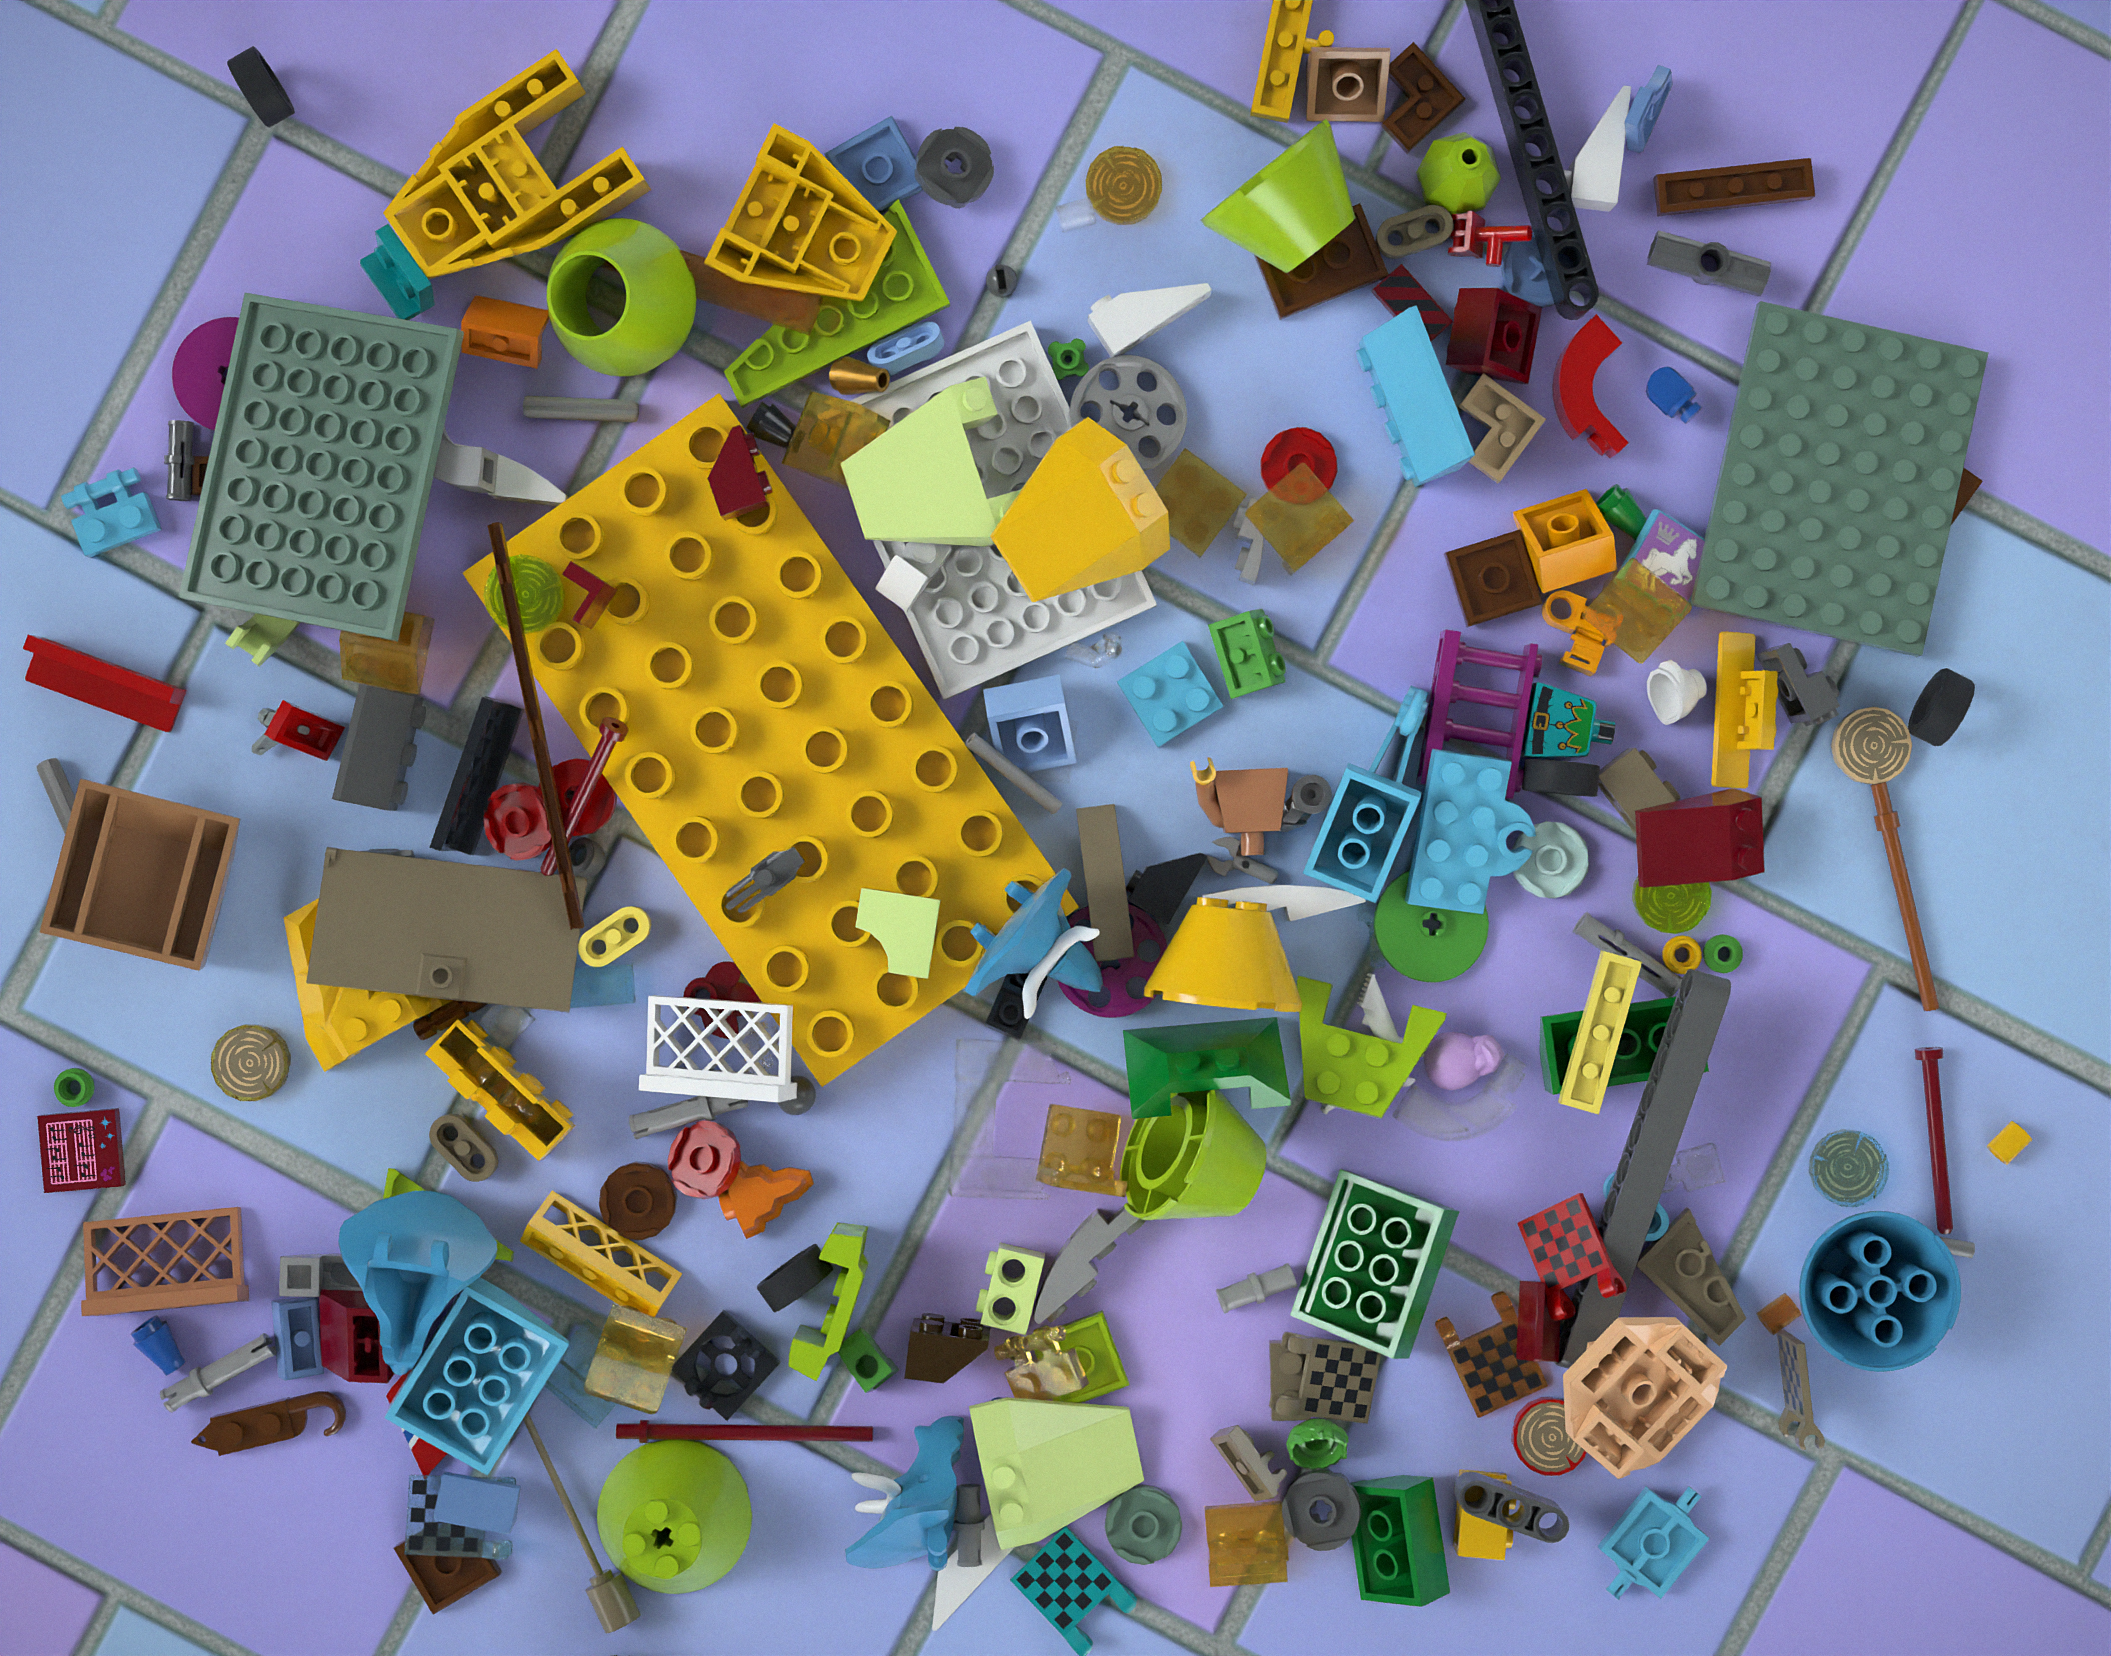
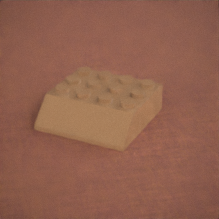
M81 778L40 933L200 971L206 965L235 856L240 818Z

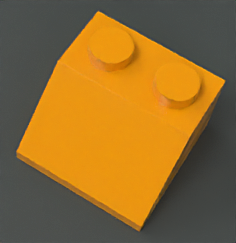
M1587 489L1513 512L1517 530L1520 529L1535 580L1543 593L1617 570L1614 534Z

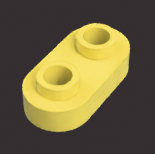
M636 906L619 909L581 936L578 943V952L581 959L593 967H602L610 964L649 936L651 931L649 915L643 909ZM629 918L636 919L639 924L638 930L635 933H631L626 929V921ZM602 940L605 942L606 951L603 954H598L594 951L595 941Z

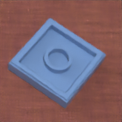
M893 116L884 119L824 153L827 160L880 214L889 210V207L897 199L901 203L923 191L921 185L915 179L916 157Z

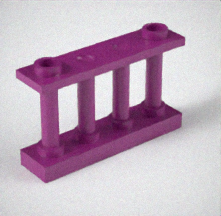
M1445 629L1440 632L1416 785H1426L1432 749L1442 750L1443 741L1449 742L1450 738L1507 747L1506 759L1511 761L1512 764L1505 799H1513L1514 792L1519 793L1523 783L1524 771L1518 769L1532 681L1533 677H1539L1542 666V655L1537 654L1538 644L1530 643L1525 645L1523 655L1465 646V642L1460 641L1461 632ZM1462 662L1518 670L1520 674L1517 693L1459 685V680H1453L1456 664L1462 665ZM1456 700L1514 709L1511 730L1506 732L1453 723V719L1447 718L1449 703H1456Z

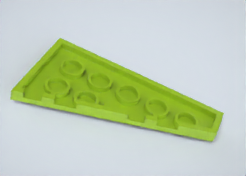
M899 199L889 207V211L883 216L897 230V233L863 302L804 292L801 295L802 297L788 311L785 310L776 319V322L724 371L742 409L832 365L838 359L851 356L879 340L951 306Z

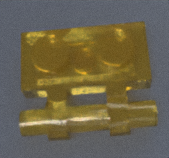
M1046 1325L1035 1329L1033 1334L1025 1337L1015 1335L1006 1338L1003 1344L994 1347V1354L997 1360L1001 1361L1009 1358L1015 1363L1014 1367L1004 1372L1014 1398L1048 1400L1083 1389L1089 1384L1075 1347L1064 1351L1060 1349L1058 1342L1066 1339V1331L1063 1326L1059 1325L1050 1328ZM1038 1349L1042 1351L1044 1357L1033 1360L1029 1351Z

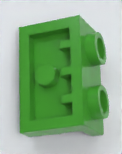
M1263 609L1247 611L1208 625L1231 699L1285 683V662L1282 655L1276 651L1272 638L1274 636V627L1268 615H1265Z

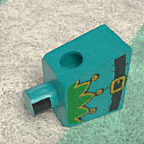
M1533 683L1520 757L1588 756L1591 742L1612 744L1615 734V722L1595 719L1597 702L1544 683Z

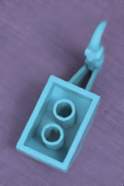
M1412 685L1410 686L1402 701L1397 717L1369 771L1351 763L1347 764L1303 874L1376 903L1421 798L1422 792L1403 785L1402 781L1415 734H1417L1425 715V709L1428 704L1426 699L1429 692ZM1400 727L1399 734L1404 735L1405 740L1393 779L1390 780L1376 774V771Z

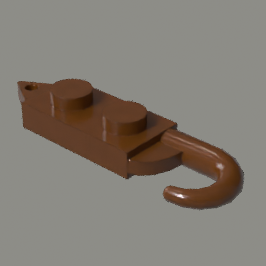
M317 1391L292 1398H283L214 1415L210 1418V1423L191 1443L218 1451V1455L221 1456L292 1439L304 1431L308 1419L307 1410L321 1406L331 1408L335 1414V1421L332 1426L324 1430V1436L328 1437L336 1434L343 1427L346 1420V1409L343 1401L337 1395L328 1391ZM201 1436L205 1437V1442L202 1441Z

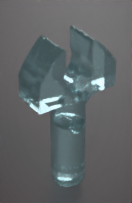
M1366 900V902L1360 903L1356 908V921H1363L1369 927L1370 966L1374 969H1381L1386 966V960L1376 943L1374 916L1369 910L1370 901Z

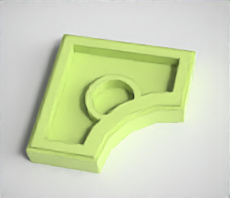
M861 888L855 927L870 932L882 943L888 956V973L928 979L941 900Z

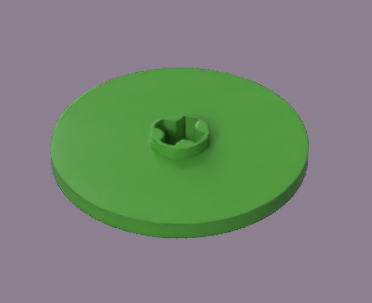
M1410 870L1396 877L1385 888L1378 900L1374 914V935L1378 948L1392 968L1410 979L1422 982H1442L1455 978L1468 970L1483 951L1489 928L1486 905L1484 913L1478 914L1407 904L1404 900ZM1431 913H1433V919L1439 921L1440 926L1439 929H1433L1432 934L1429 935V929L1423 927L1422 923L1423 920L1430 919Z

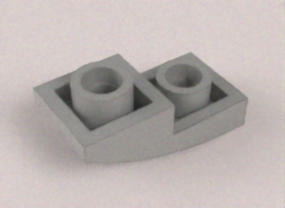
M1251 498L1247 507L1239 506L1232 527L1239 529L1236 539L1250 543L1249 549L1242 546L1235 565V569L1241 571L1238 580L1253 585L1256 582L1262 557L1263 520L1259 500Z

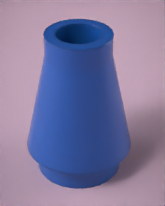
M157 1315L142 1323L130 1334L135 1340L133 1345L157 1365L166 1376L176 1371L186 1362L178 1349L167 1321L162 1322Z

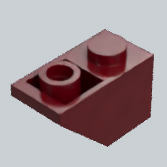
M740 425L731 428L707 478L720 516L725 521L769 506L770 503L767 495L773 493L766 471L758 472L754 457L760 455L752 432L745 434Z

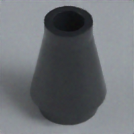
M764 402L760 403L746 426L748 430L754 433L755 438L788 449L792 453L796 452L806 436V433L796 427L774 404L768 406Z

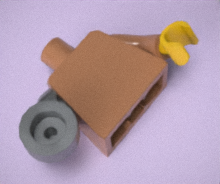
M1207 757L1208 767L1205 770L1199 771L1196 769L1194 760L1190 762L1199 806L1210 822L1218 828H1223L1224 833L1240 832L1241 856L1265 855L1264 831L1288 832L1307 824V820L1312 814L1325 810L1332 798V790L1329 783L1317 775H1306L1300 778L1293 786L1292 795L1284 802L1288 768L1216 771L1212 759Z

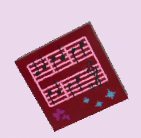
M119 1108L37 1116L44 1193L121 1187L126 1185Z

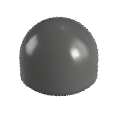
M582 837L575 840L569 846L574 875L591 878L601 872L606 858L604 850L598 843ZM587 848L586 859L578 866L576 854L579 850Z
M791 1076V1082L797 1083V1098L777 1103L787 1114L801 1115L813 1106L816 1091L813 1084L807 1078Z

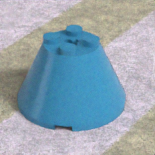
M1867 1211L1846 1217L1837 1222L1817 1239L1810 1249L1801 1270L1799 1299L1802 1314L1810 1332L1827 1352L1852 1367L1867 1371L1887 1372L1913 1366L1930 1356L1937 1349L1935 1348L1937 1344L1943 1339L1948 1329L1952 1330L1961 1302V1282L1957 1265L1950 1250L1941 1238L1928 1227L1900 1213Z

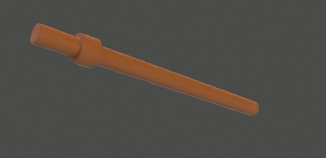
M1887 783L1872 784L1870 786L1877 815L1874 816L1876 829L1882 832L1923 1010L1939 1009V1003L1897 830L1901 826L1898 812L1892 809Z

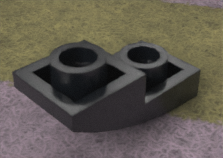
M1029 973L1006 975L984 1024L985 1027L1020 1041L1029 1021V1018L1026 1019L1024 1016L1022 999L1023 987ZM1047 976L1043 979L1041 985L1039 986L1037 992V1001L1048 978Z

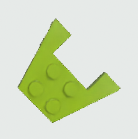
M1298 976L1297 989L1302 1001V1011L1299 1012L1305 1099L1382 1119L1419 1059L1429 1047L1430 1042L1442 1027L1447 1013L1412 1005L1403 1042L1400 1044L1323 1024L1333 985Z

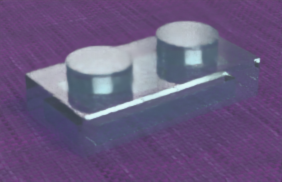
M633 964L575 968L570 1008L636 1002Z

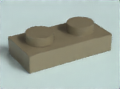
M1282 1340L1269 1341L1270 1397L1273 1393H1279L1298 1398L1306 1354L1290 1352L1288 1348L1281 1346ZM1271 1409L1272 1421L1311 1419L1310 1416L1281 1415L1276 1410Z

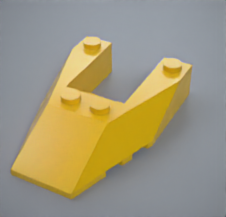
M557 48L461 112L455 118V124L441 142L438 141L429 152V158L416 175L412 174L383 212L428 280L548 247L594 222L619 212L651 190L623 146L557 190L522 138L525 134L586 94Z

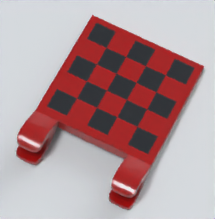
M1578 1193L1517 1223L1540 1281L1545 1283L1547 1308L1552 1320H1566L1575 1315V1306L1563 1289L1597 1274L1598 1288L1604 1298L1617 1297L1626 1292V1284L1611 1262L1583 1193Z

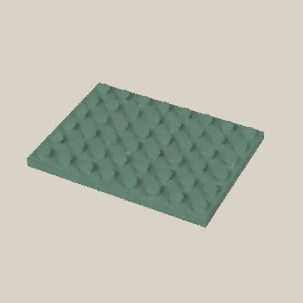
M244 293L179 598L398 642L464 332L457 328Z
M1763 301L1757 303L1690 605L1916 657L1922 656L1989 352Z

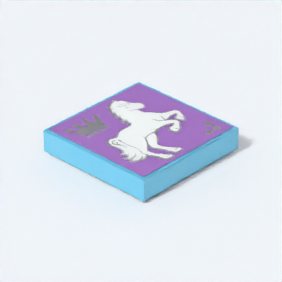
M1653 509L1616 578L1674 615L1682 616L1692 597L1705 539L1661 510Z

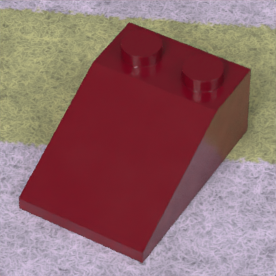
M1731 788L1635 811L1638 881L1640 887L1731 881L1765 872L1762 797Z

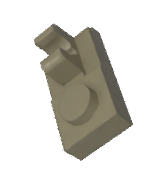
M1239 1425L1220 1429L1210 1438L1255 1502L1274 1498L1278 1494L1279 1483L1286 1477L1287 1471L1285 1468H1281L1270 1473L1268 1462L1275 1456L1272 1451L1259 1454L1254 1447L1252 1437L1245 1430L1241 1429Z

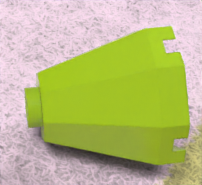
M1466 132L1434 140L1416 171L1418 181L1421 183L1424 203L1441 206L1450 215L1484 210L1501 180L1493 147Z

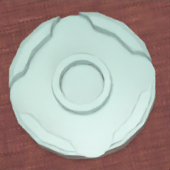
M1545 821L1534 824L1536 836L1528 837L1522 832L1512 849L1524 846L1533 851L1530 858L1520 869L1513 872L1514 878L1524 890L1537 897L1557 898L1569 895L1581 885L1588 873L1589 862L1586 842L1576 830L1564 823Z

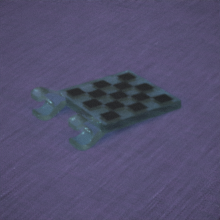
M409 1475L404 1555L482 1557L500 1560L511 1556L513 1544L510 1540H485V1530L434 1520V1511L442 1475ZM477 1477L516 1485V1478Z

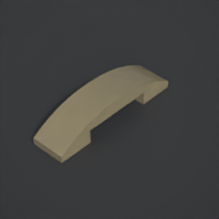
M1115 804L1077 808L1076 813L1091 928L1099 929L1100 931L1099 935L1093 939L1096 962L1132 958L1134 957Z

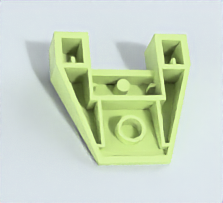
M986 377L947 387L841 463L865 539L983 547L995 544L990 535L1021 490L987 499L965 434V430L983 426L998 414Z

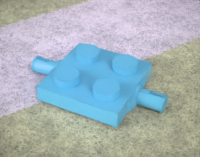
M1645 1486L1598 1545V1548L1611 1558L1620 1570L1611 1584L1606 1587L1610 1594L1619 1600L1631 1583L1634 1582L1635 1584L1647 1587L1660 1599L1665 1595L1710 1539L1693 1524L1687 1515L1699 1499L1702 1498L1701 1495L1688 1486L1674 1504L1660 1498Z

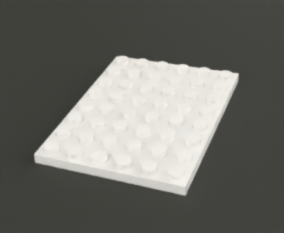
M1031 320L889 383L888 388L884 392H868L817 415L842 470V462L947 387L986 377L998 414L983 426L965 430V434L987 499L1021 490L1054 441L1071 428L1070 408ZM873 540L885 569H887L896 554L899 555L908 543ZM947 544L953 549L905 614L943 699L946 700L1156 607L1157 604L1142 570L1032 603L995 544L985 547Z

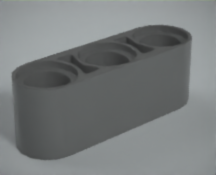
M1477 1472L1463 1473L1454 1483L1453 1490L1456 1499L1464 1511L1472 1516L1547 1543L1561 1541L1569 1531L1568 1517L1558 1504L1551 1499ZM1471 1486L1483 1487V1494L1480 1499L1473 1502L1465 1500V1493ZM1511 1499L1519 1500L1520 1507L1516 1513L1512 1515L1502 1513V1507L1505 1502ZM1546 1513L1557 1514V1520L1552 1527L1546 1529L1539 1527V1522L1543 1515Z

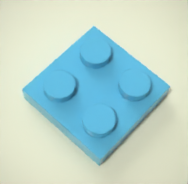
M1183 641L1117 681L1118 686L1157 748L1224 707Z

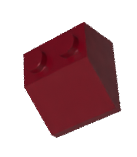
M1459 288L1445 365L1470 375L1481 376L1484 373L1491 379L1528 384L1542 308L1499 288Z

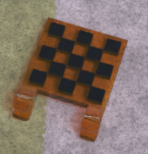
M1499 1291L1491 1296L1492 1303L1502 1322L1463 1340H1459L1454 1325L1448 1317H1443L1435 1322V1327L1477 1418L1548 1386L1538 1362L1516 1359L1518 1317L1510 1298L1504 1291Z

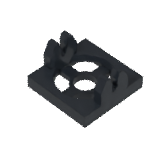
M723 1310L671 1366L670 1370L685 1382L684 1388L689 1396L696 1395L700 1399L699 1405L702 1408L708 1410L713 1408L728 1421L781 1361L730 1314ZM721 1336L731 1337L735 1346L732 1349L724 1348L719 1350L710 1340ZM700 1351L711 1359V1372L702 1382L699 1379L696 1368L697 1357ZM744 1353L754 1359L755 1365L752 1378L741 1370V1356ZM720 1354H730L736 1359L737 1368L735 1372L723 1375L717 1371L715 1360ZM733 1379L742 1388L738 1392L730 1394L711 1391L719 1380Z

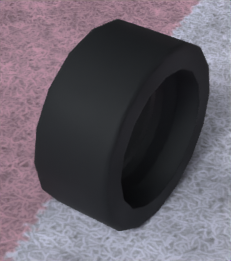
M254 46L227 61L229 70L238 87L265 126L270 128L295 113L294 107L278 78Z
M1948 668L1939 670L1927 683L1912 710L1908 723L1909 733L1933 746H1942L1958 729L1971 705L1975 691L1973 681Z
M1526 759L1524 762L1522 790L1596 797L1600 766L1567 761Z
M817 1244L809 1246L792 1257L757 1285V1290L773 1312L780 1311L790 1305L833 1271V1266L830 1262L819 1259L821 1250Z

